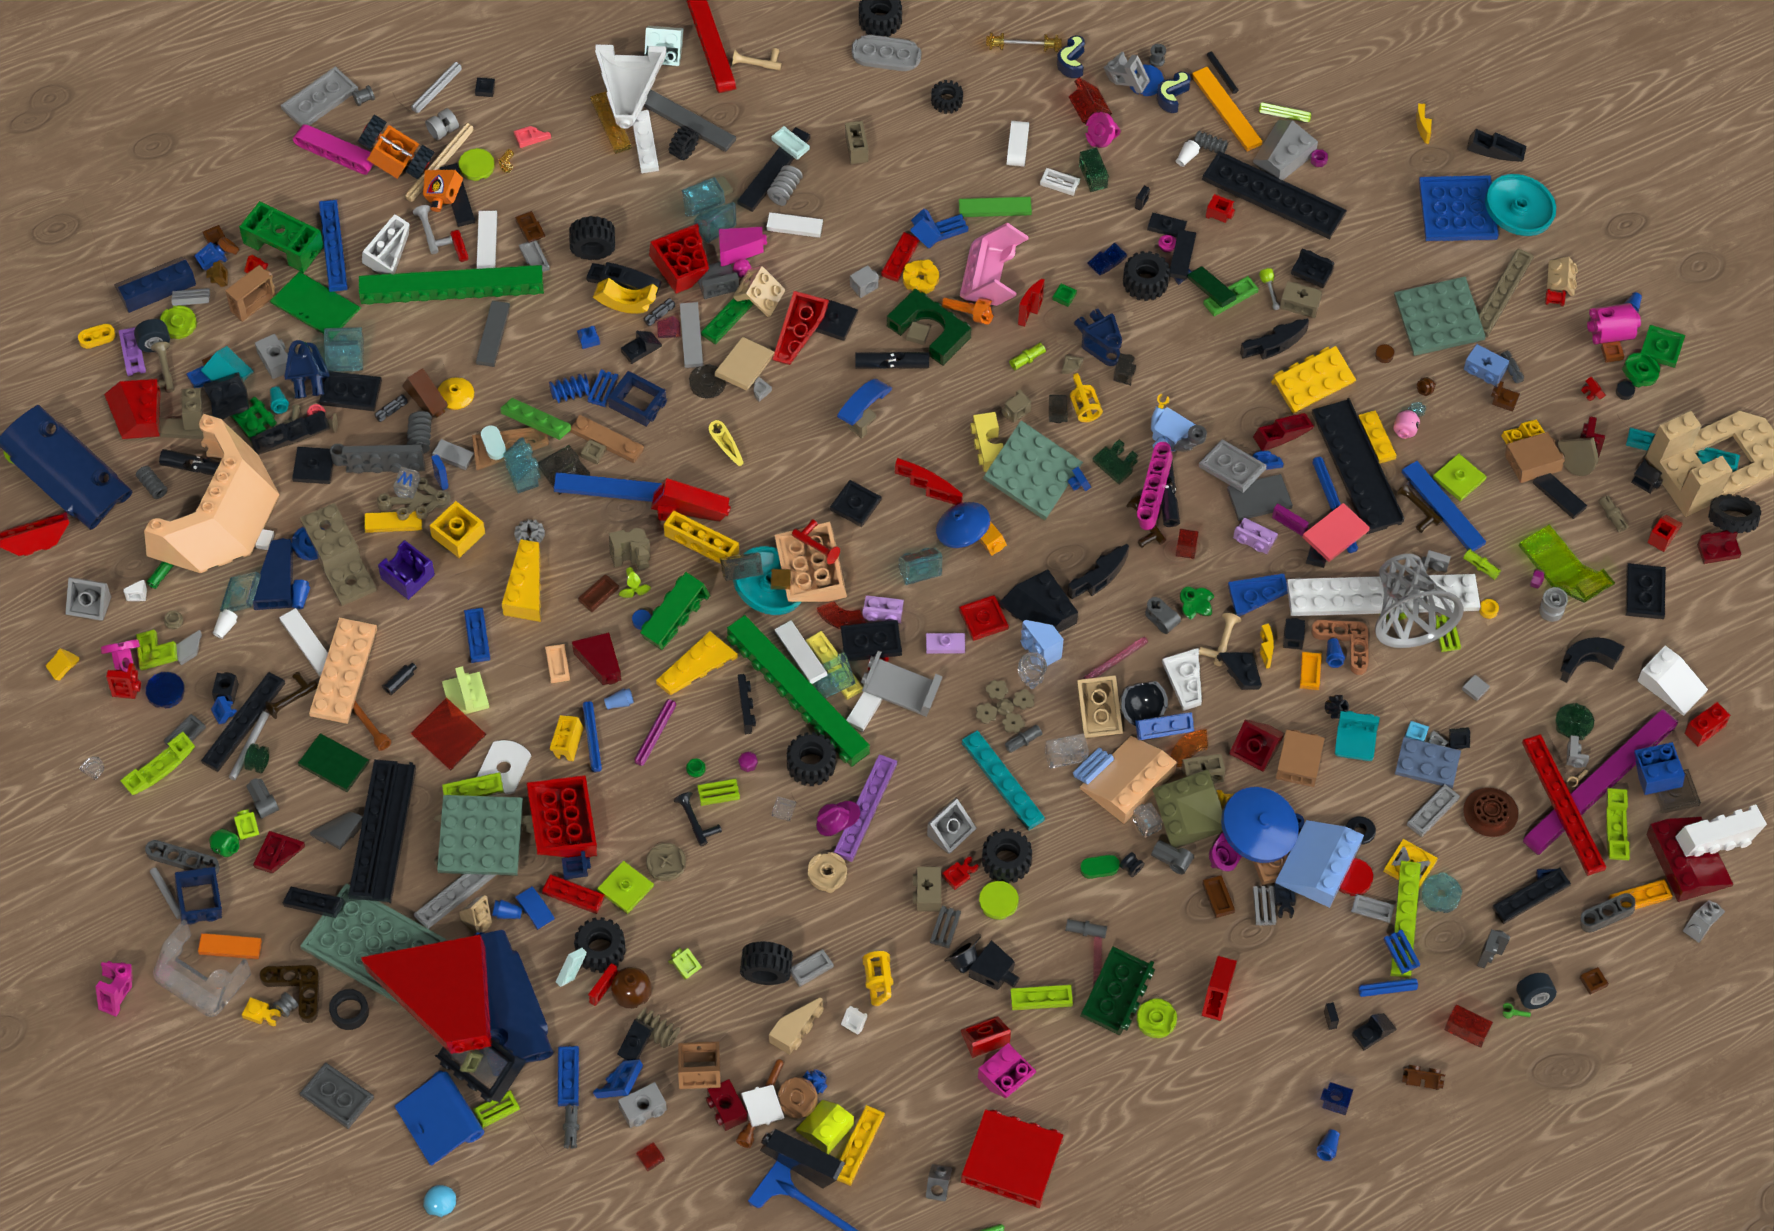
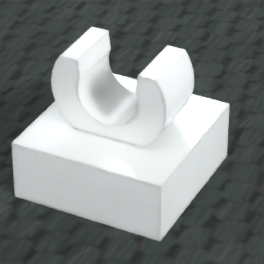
M850 1006L845 1012L841 1025L858 1035L863 1029L867 1014H863L858 1011V1008Z

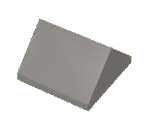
M69 577L66 615L103 621L111 599L107 583Z
M954 798L928 823L927 836L946 853L950 854L977 828L959 800Z

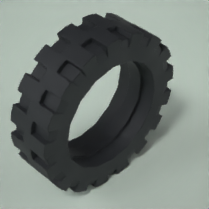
M1732 494L1720 495L1711 501L1708 518L1710 522H1713L1714 526L1720 527L1721 530H1728L1731 533H1748L1758 527L1761 510L1755 501H1750L1747 497L1743 498L1740 495L1732 496ZM1723 511H1737L1746 516L1735 517L1728 515Z

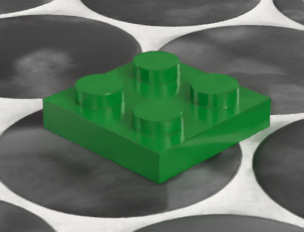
M1650 325L1641 350L1642 356L1646 358L1650 356L1657 363L1675 368L1686 335Z

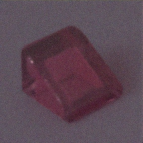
M674 316L657 322L658 338L681 336L680 322Z

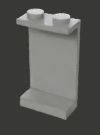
M880 651L877 652L876 657L871 656L867 666L871 669L869 673H864L861 681L864 684L862 691L927 717L942 676L935 674L934 679L931 680L879 659Z

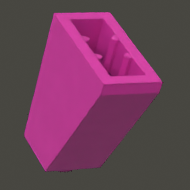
M762 227L719 229L721 266L735 263L738 259H746L764 253L763 245H767L766 234H763Z

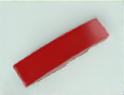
M897 458L895 474L910 478V485L926 489L927 497L954 505L963 503V493L948 481L917 464Z

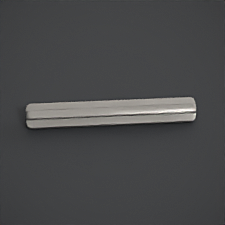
M454 62L411 105L412 111L419 113L462 70L461 65Z

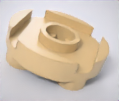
M833 852L822 855L821 853L817 854L809 862L808 879L815 888L832 893L835 889L840 888L847 879L846 863L840 855ZM829 868L832 869V870H831V873H832V874H830V875H825V874H824L823 869H825V870H828Z

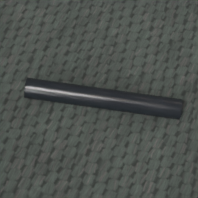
M1212 51L1208 52L1206 56L1232 94H1236L1239 91L1214 53Z

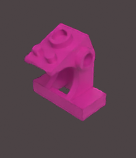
M107 961V963L102 962V976L112 979L113 982L107 984L99 981L95 986L98 1010L117 1017L120 1012V1004L132 988V964L112 963L111 961Z

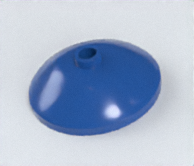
M976 502L957 504L949 508L941 516L936 526V535L939 541L947 547L962 548L978 541L987 532L991 521L990 514L982 504Z

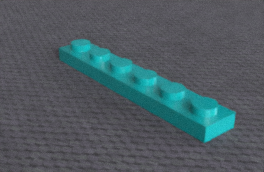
M977 730L962 739V745L1029 831L1044 822L1045 817L980 732Z

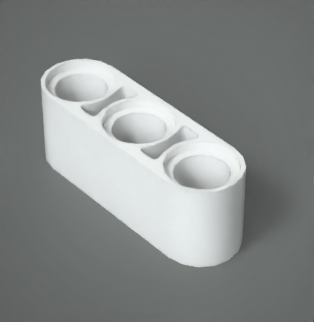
M1011 121L1007 165L1025 167L1029 122Z

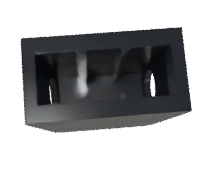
M992 940L969 968V978L996 990L1004 982L1011 987H1015L1020 977L1012 973L1015 964L1014 960Z

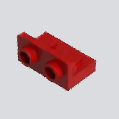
M129 663L127 672L122 670L107 671L106 678L112 697L136 698L137 692H140L141 681L138 680V670L135 669L134 663Z

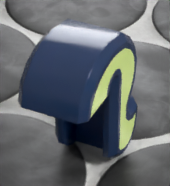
M1075 35L1070 37L1067 41V46L1062 47L1057 54V68L1063 75L1069 78H1080L1083 76L1084 67L1076 61L1085 52L1083 47L1085 40L1081 36Z
M1177 72L1174 74L1173 79H1166L1158 85L1156 100L1164 111L1169 113L1178 112L1179 103L1175 97L1189 91L1191 77L1188 73Z

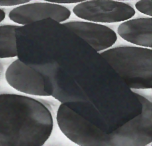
M1475 129L1469 137L1467 150L1494 159L1522 162L1527 146L1496 132L1493 135H1489Z

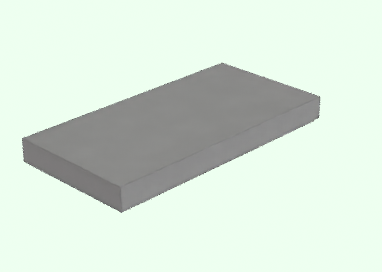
M335 66L281 104V109L300 127L303 124L310 126L351 97L353 91H359L358 86Z

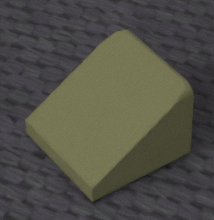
M476 1049L470 1050L460 1071L474 1073L483 1058V1054Z

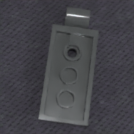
M334 444L330 448L333 464L336 466H347L346 473L425 471L422 445L343 446L342 444Z

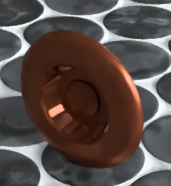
M1478 789L1471 793L1464 803L1463 813L1467 824L1475 832L1483 836L1499 837L1505 835L1515 827L1518 821V808L1515 801L1510 795L1500 789Z

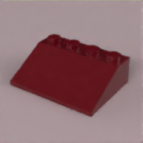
M1702 817L1668 818L1650 824L1646 834L1678 902L1734 885L1718 852L1714 854L1710 852L1704 853L1698 857H1695V855L1686 857L1675 837L1685 826L1703 821Z

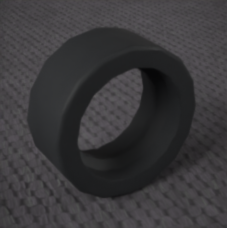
M345 989L332 997L329 1003V1012L333 1023L337 1027L344 1030H353L366 1022L369 1016V1007L365 996L361 992L354 989ZM347 1000L359 1002L361 1006L360 1013L352 1019L340 1018L337 1008L342 1002Z

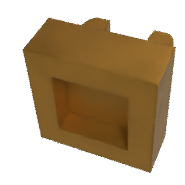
M220 261L214 262L213 267L206 270V278L210 277V282L217 283L220 287L227 286L228 270Z

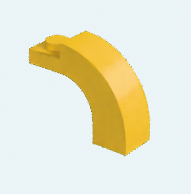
M607 278L597 284L593 298L613 310L631 314L644 313L648 311L649 305L655 301L658 287L651 284L639 290H631Z

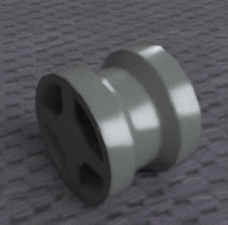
M283 992L281 998L272 1004L286 1018L290 1015L292 1009H296L299 1006L296 1000L286 992Z

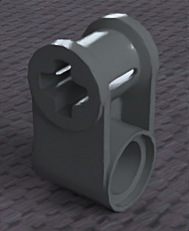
M1152 597L1148 600L1145 615L1162 633L1168 634L1181 622L1178 613L1165 604L1162 599Z

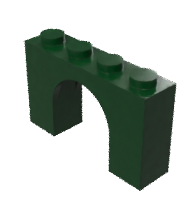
M914 289L887 315V327L900 336L912 325V322L923 319L938 322L944 331L929 346V357L942 366L971 339L972 328L967 322L961 321L954 313L948 312L938 302H934L924 292H920L917 289Z

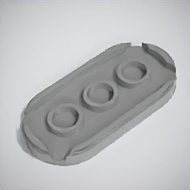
M864 35L853 42L852 57L858 64L867 67L910 71L919 65L921 50L916 46V43L910 40Z

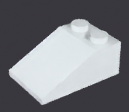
M1664 646L1641 670L1638 678L1639 683L1683 716L1708 690L1684 660L1667 646Z

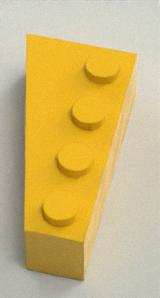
M520 539L502 601L504 616L541 622L539 542Z

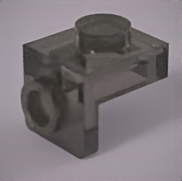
M1049 395V422H1068L1067 395Z

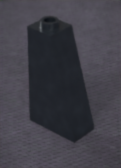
M777 1129L770 1133L767 1132L761 1140L763 1145L760 1151L821 1188H825L835 1182L845 1165V1162Z

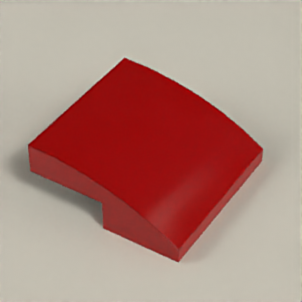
M1045 279L1038 280L1024 294L1019 304L1018 325L1025 327L1030 313L1038 314L1043 302Z

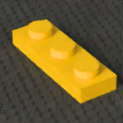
M1376 410L1358 415L1379 463L1396 459L1397 455Z

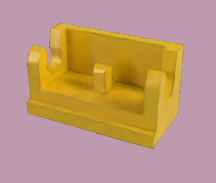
M563 715L559 717L550 746V751H553L558 759L561 758V755H564L568 761H574L584 729L578 717Z

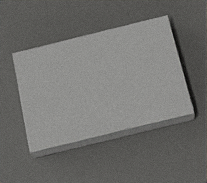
M1223 439L1199 463V468L1242 493L1267 469L1266 464Z

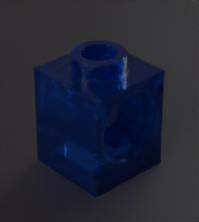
M1330 1082L1328 1089H1323L1320 1100L1324 1101L1322 1108L1346 1116L1353 1089ZM1331 1096H1338L1341 1100L1335 1101Z

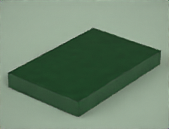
M320 733L299 760L298 766L348 792L369 764V759Z

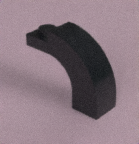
M1600 637L1586 638L1576 642L1565 653L1564 664L1560 670L1563 672L1560 680L1568 683L1577 667L1585 662H1598L1613 670L1622 656L1625 646L1613 640Z

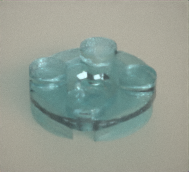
M1442 872L1429 877L1424 882L1422 901L1431 911L1449 913L1459 905L1462 889L1453 877ZM1438 890L1445 891L1446 896H1438Z

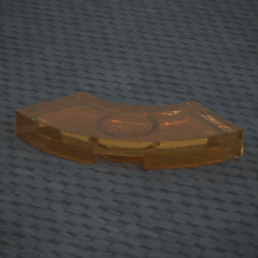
M1207 729L1191 732L1176 743L1171 753V758L1177 762L1176 767H1182L1183 759L1192 758L1199 751L1208 749Z

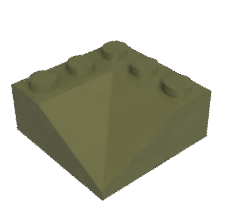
M1209 770L1153 788L1169 841L1173 847L1178 848L1223 832L1221 826L1223 809Z

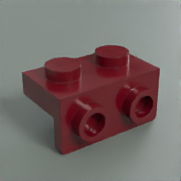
M1589 416L1588 423L1583 424L1580 438L1594 437L1599 458L1605 435L1595 433L1597 418Z

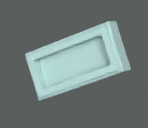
M785 126L771 136L773 142L796 160L810 150V146Z
M583 948L568 954L556 980L560 987L575 979L587 953Z

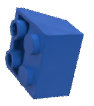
M1673 742L1634 751L1638 778L1644 795L1683 787L1685 773Z

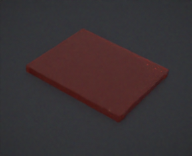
M447 697L411 732V735L450 771L487 735Z

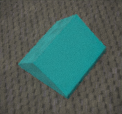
M228 346L218 350L201 369V372L211 381L239 372L244 382L254 372Z

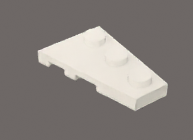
M1193 649L1162 659V664L1182 710L1201 706L1199 649Z

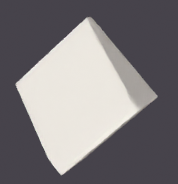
M144 580L124 589L127 601H146L147 587Z

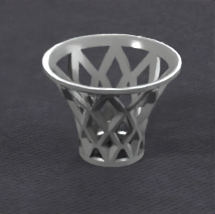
M1401 554L1387 560L1380 567L1379 575L1383 585L1384 598L1382 611L1375 625V633L1381 643L1394 648H1411L1425 645L1443 637L1459 623L1464 612L1461 600L1456 595L1446 592L1436 585L1426 573L1419 556ZM1406 559L1405 565H1401L1398 561ZM1390 565V570L1388 573L1386 568ZM1405 571L1410 573L1409 575L1403 577ZM1433 595L1441 600L1446 610L1435 606ZM1428 596L1430 604L1422 600L1420 597ZM1412 599L1413 614H1411V612L1404 604V602H1407ZM1447 599L1453 601L1454 609L1452 608L1450 602ZM1419 604L1429 613V625L1418 617ZM1401 609L1408 618L1404 630L1398 620ZM1435 611L1450 618L1437 630ZM1389 613L1390 619L1386 625V615ZM1413 621L1428 632L1426 635L1408 639ZM1392 623L1399 639L1387 635Z

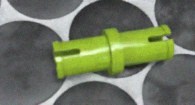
M1039 342L1034 347L1023 350L1022 354L1009 360L1010 366L1016 371L1023 365L1032 363L1036 357L1046 353V349Z
M1471 549L1463 557L1464 560L1477 567L1476 570L1484 572L1493 580L1501 572V569L1488 562L1486 557L1482 558Z

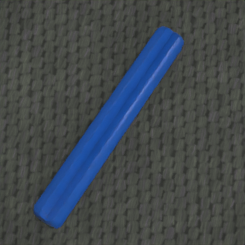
M588 701L582 705L591 771L600 772L602 767L593 702Z

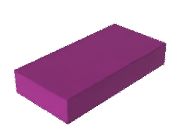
M1277 503L1274 507L1272 518L1303 536L1308 531L1309 522Z

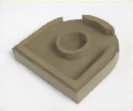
M1594 437L1566 439L1558 442L1560 452L1563 453L1565 459L1563 464L1568 471L1577 476H1586L1596 468L1598 453Z

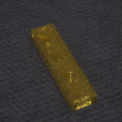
M607 91L590 96L591 103L614 153L617 154L632 149L625 129L616 124L607 98Z

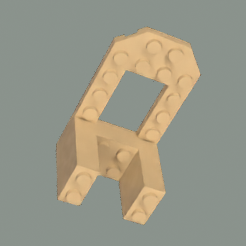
M1690 411L1659 426L1645 459L1650 466L1661 471L1663 486L1685 517L1710 506L1711 501L1715 497L1718 498L1720 495L1726 496L1727 494L1734 495L1774 476V430L1766 418L1738 411L1700 429L1702 425L1693 412ZM1733 436L1752 463L1732 473L1733 470L1723 456L1702 464L1696 453Z

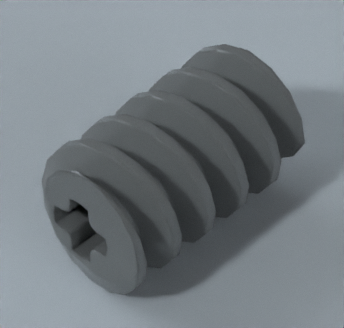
M417 411L408 417L406 445H422L423 454L430 450L429 439L431 438L432 424L430 413Z

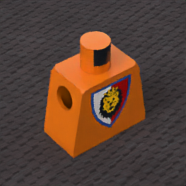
M425 170L423 196L431 203L430 209L432 211L441 212L442 204L454 203L463 181V177L456 170Z

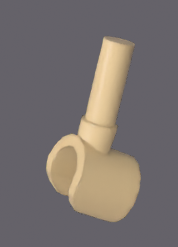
M1585 769L1576 777H1569L1566 785L1574 782L1575 785L1572 787V790H1576L1579 781L1588 774V770Z

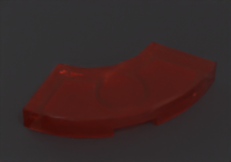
M835 601L817 607L820 617L826 623L838 629H841L840 626L866 623L860 610H845L839 607Z

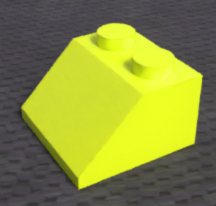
M821 1100L814 1111L797 1127L796 1131L818 1149L829 1154L854 1126V1116L836 1103Z

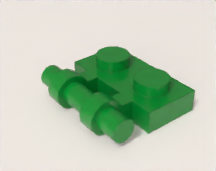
M256 397L250 399L253 406L248 410L230 416L250 441V437L266 431L265 425L269 424L271 427H274L277 424L274 415L270 411L268 412L265 409L264 403ZM260 413L262 417L258 419L255 414Z

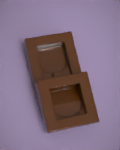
M532 211L515 217L516 223L528 243L545 237L544 231Z

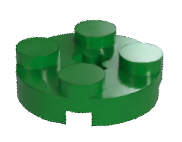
M1633 353L1628 356L1622 371L1635 387L1640 388L1655 384L1660 373L1658 363L1650 356L1646 358L1642 356V353Z

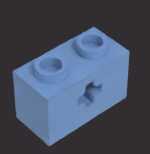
M1476 344L1466 359L1464 370L1471 375L1483 379L1486 383L1497 386L1507 371L1509 360Z

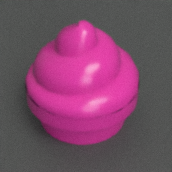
M738 259L733 265L734 273L737 272L739 277H744L748 269H751V265L746 259Z

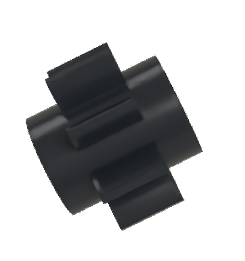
M1343 695L1329 696V700L1325 702V711L1327 714H1331V719H1339L1341 711L1349 710V704L1347 700L1343 699Z

